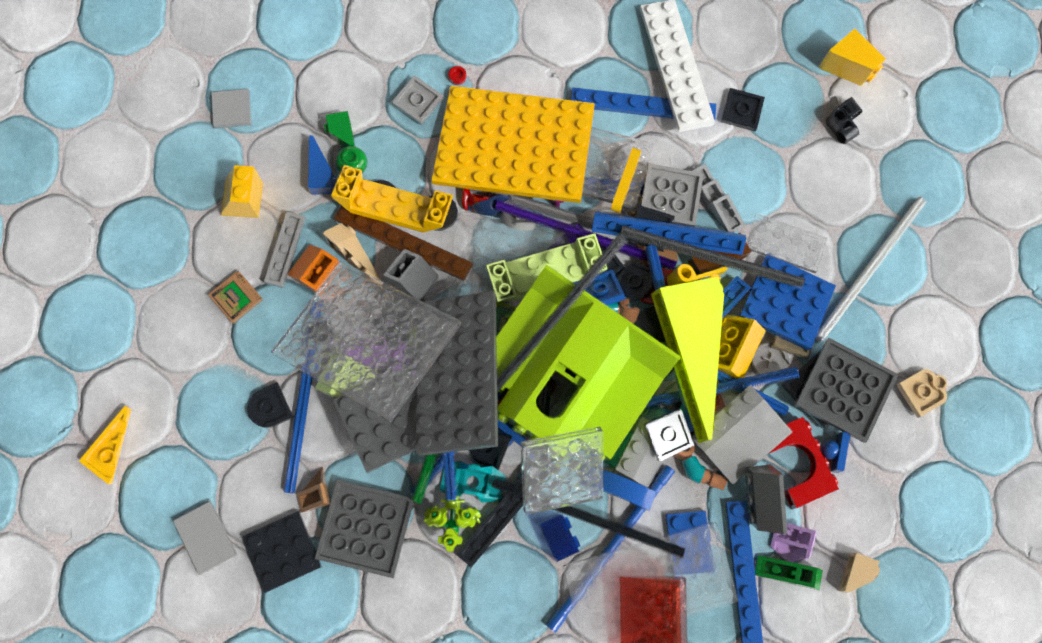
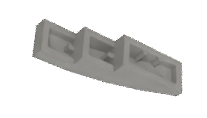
M706 164L694 169L693 172L704 174L700 195L725 231L734 233L745 227L746 225L729 194L725 195L717 178L714 179Z

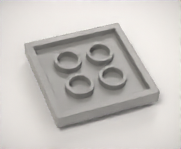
M649 163L641 206L674 215L673 224L695 227L704 174Z

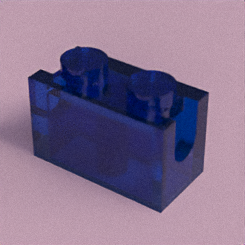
M562 514L540 524L556 562L579 552L578 547H580V543L576 535L572 536L569 530L572 528L568 517L564 518Z

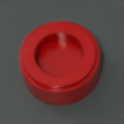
M454 66L449 70V80L452 84L462 85L466 81L467 73L463 67Z

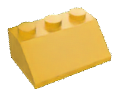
M726 315L722 319L718 370L735 379H743L765 333V329L755 319Z

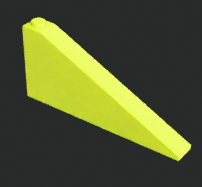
M718 277L661 287L651 293L667 346L681 356L674 368L698 444L711 440L713 434L724 302L723 287Z

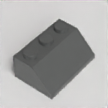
M771 464L747 467L748 474H745V481L747 486H749L747 502L751 507V512L748 513L750 524L758 531L788 534L783 474Z

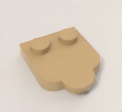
M923 369L897 384L898 389L917 418L942 405L947 400V393L945 391L947 387L946 378L942 375L934 374L929 369Z

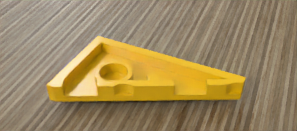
M128 406L123 407L79 460L81 464L109 485L112 484L132 410Z

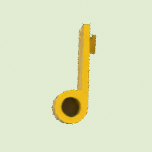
M682 264L668 275L667 282L669 286L714 277H718L720 280V275L728 269L725 266L696 276L695 271L690 265Z

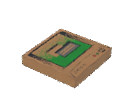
M239 271L208 294L233 324L264 300Z

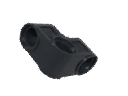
M850 97L835 108L826 119L827 126L842 144H846L860 135L853 119L858 117L863 111L853 97Z

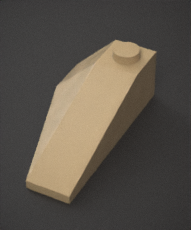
M342 223L326 230L323 235L328 245L384 293L385 286L358 241L355 230L349 225L347 227L344 226Z

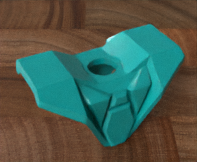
M462 461L452 463L455 464L453 465L455 467L453 471L456 473L453 474H456L454 475L456 477L454 478L456 479L454 484H457L454 486L457 487L455 488L457 489L455 491L457 492L455 493L456 495H459V497L463 494L479 498L481 503L500 502L502 500L503 491L491 487L495 477L496 479L499 478L498 480L501 478V481L503 479V482L506 478L493 466L482 467L477 464H466ZM444 472L442 477V483L440 486V491L443 493L446 492V486L444 484V482H446L444 481ZM476 477L479 480L478 486L470 488L467 485L468 478Z

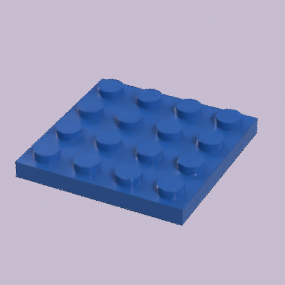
M767 253L761 264L762 266L805 278L802 288L799 285L794 287L792 283L787 285L785 281L780 283L778 280L776 282L774 278L769 279L768 277L767 279V276L765 278V276L760 277V274L759 276L757 274L739 317L755 319L765 331L809 351L813 346L836 285Z

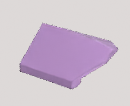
M787 523L788 534H773L771 547L784 561L799 563L811 557L817 531Z

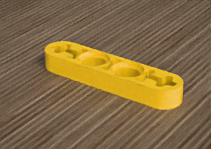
M633 147L611 206V211L621 212L642 152L640 149Z

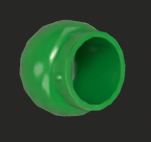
M356 146L345 147L336 156V166L340 173L344 165L360 169L362 174L367 168L368 160L366 154Z

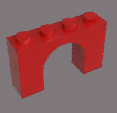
M804 417L786 424L792 433L770 452L772 453L786 446H794L804 451L810 460L811 468L807 479L784 491L791 510L839 489L837 486L838 480L834 474H831L828 468L829 462L822 455L820 444L813 437L811 425Z

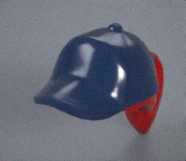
M462 188L463 208L466 211H475L478 216L486 220L499 215L500 210L498 211L495 208L497 201L506 202L511 199L510 195H497L488 198L471 194L469 189Z

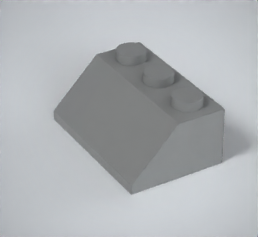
M642 417L635 427L613 472L650 488L663 460L658 461L644 426L649 420Z

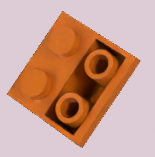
M309 245L287 275L319 296L341 264L337 258L325 250Z

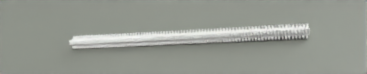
M921 196L916 198L913 205L910 206L884 244L878 249L863 272L860 273L858 279L855 280L854 284L843 296L841 302L838 303L829 318L819 328L815 338L818 342H823L825 337L828 336L837 321L843 316L845 310L848 309L857 294L860 293L862 287L864 288L865 284H867L866 282H868L878 266L881 265L883 259L886 258L887 254L893 249L892 247L898 242L897 240L900 239L901 235L907 230L906 228L909 227L915 216L918 215L919 211L927 203Z

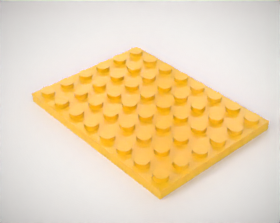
M450 86L431 180L432 184L581 203L595 103Z

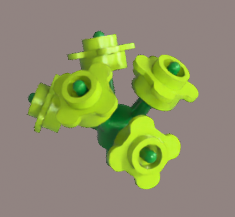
M459 495L455 496L458 498H455L456 500L453 501L441 499V502H445L444 507L439 509L438 505L430 506L424 514V522L429 527L434 525L437 528L442 526L445 528L443 536L438 537V543L443 544L448 552L454 551V547L462 543L463 539L458 535L459 527H473L475 523H481L479 520L481 517L480 511L476 507L471 508V506H468V509H461V503L465 502V499H459ZM447 509H450V520L447 521L446 513Z

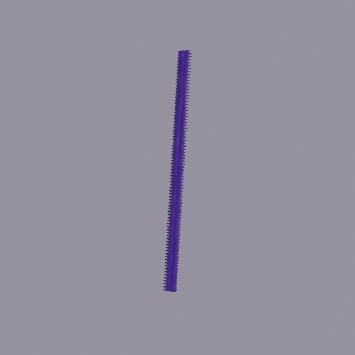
M497 201L495 207L498 211L503 210L507 214L511 215L512 213L516 217L520 218L521 216V219L522 217L528 221L530 219V222L532 220V222L534 221L537 224L539 222V225L541 223V225L548 226V228L550 226V229L552 227V229H557V231L559 229V232L560 230L563 233L566 232V234L568 232V235L570 233V236L572 234V236L575 235L577 238L578 236L580 238L594 234L566 222L563 223L557 219L545 217L543 214H536L534 211H527V209L525 210V208L521 207L518 208L514 204L509 205L505 201ZM595 233L599 246L601 244V246L604 245L607 248L614 241L606 236ZM623 243L624 246L621 245V250L618 249L621 253L626 252V255L628 253V256L630 254V256H637L641 260H648L646 250L644 249L642 250ZM659 256L661 267L666 266V268L674 270L677 261Z

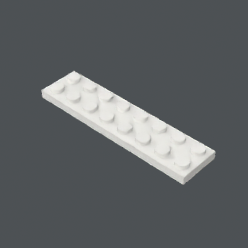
M675 0L641 5L642 19L678 132L713 126L715 120Z

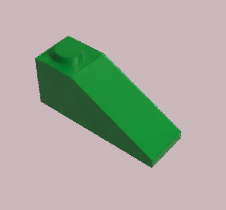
M758 555L755 569L756 576L820 591L823 570L813 566Z

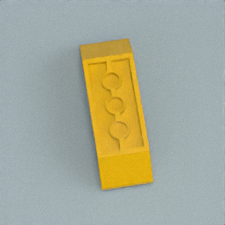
M346 165L343 166L331 194V197L350 213L422 233L443 227L453 199L452 194L437 190L434 191L433 197L430 198L368 181L362 178V170Z

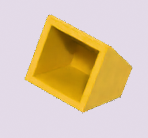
M853 29L828 51L819 68L862 86L866 81L870 83L877 76L876 74L883 68L882 63L886 58L856 29Z
M234 165L226 177L221 216L259 218L263 182L254 166Z

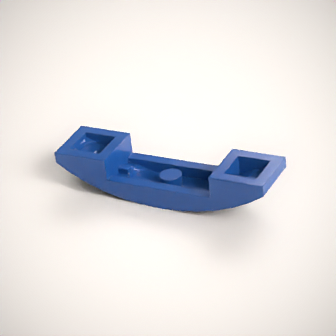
M583 463L575 481L581 485L592 489L595 488L628 501L632 505L650 511L657 493L632 480Z

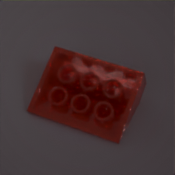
M620 577L621 643H688L686 577Z

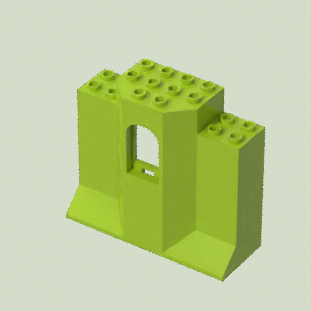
M547 264L496 337L498 377L501 375L500 372L503 373V368L506 369L505 367L509 365L508 363H511L510 361L514 359L513 357H516V353H519L518 351L521 352L520 349H522L521 347L524 348L523 345L527 343L526 341L529 342L528 339L532 338V335L534 336L533 333L537 332L538 327L541 328L540 325L542 326L543 322L552 314L551 312L556 310L555 308L559 306L558 304L562 302L561 300H564L563 298L569 294L568 292L572 288L574 289L573 286L575 284ZM583 290L584 293L580 294L581 297L578 296L579 298L575 300L576 303L574 302L573 306H570L571 308L567 310L568 312H565L566 314L562 316L563 318L557 322L556 326L553 325V330L551 332L548 331L549 334L545 335L546 338L544 337L543 341H540L541 344L539 343L538 347H535L536 349L522 363L523 365L519 366L518 371L514 372V375L510 376L511 379L509 378L506 385L504 384L503 388L499 390V392L503 393L505 391L507 394L497 407L498 420L506 424L508 422L513 425L512 430L521 436L522 434L529 436L528 441L537 447L540 445L545 447V452L553 458H557V456L563 457L573 441L576 440L575 444L583 450L588 448L592 451L591 455L594 458L604 461L610 460L664 378L680 360L681 356ZM566 368L575 373L576 377L573 378L566 373ZM554 371H557L577 385L578 388L562 412L556 417H550L539 411L536 406V398Z

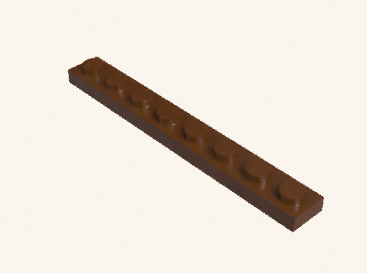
M342 205L334 217L336 222L342 223L346 227L349 225L355 231L402 252L406 249L418 254L430 266L462 281L466 279L473 266L472 262L388 223L350 213Z

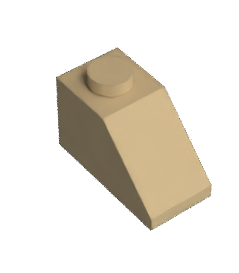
M857 552L850 553L839 591L849 593L874 581L880 572V567H878L880 561Z

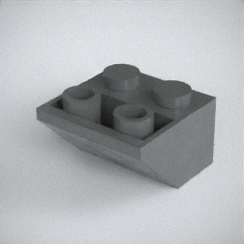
M404 249L383 274L387 291L419 304L439 278V275L420 255Z

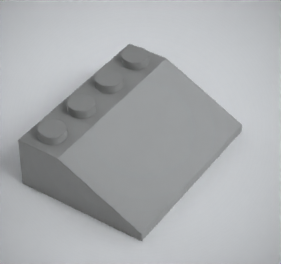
M749 385L714 416L711 440L698 444L696 434L692 436V440L726 478L734 484L747 473V467L755 466L787 438L792 431L763 397Z

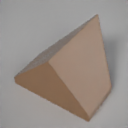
M323 467L304 489L297 493L301 513L330 505L331 500Z

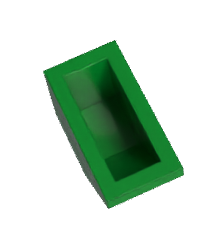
M348 111L326 115L327 122H324L325 132L330 134L331 139L343 147L355 146Z

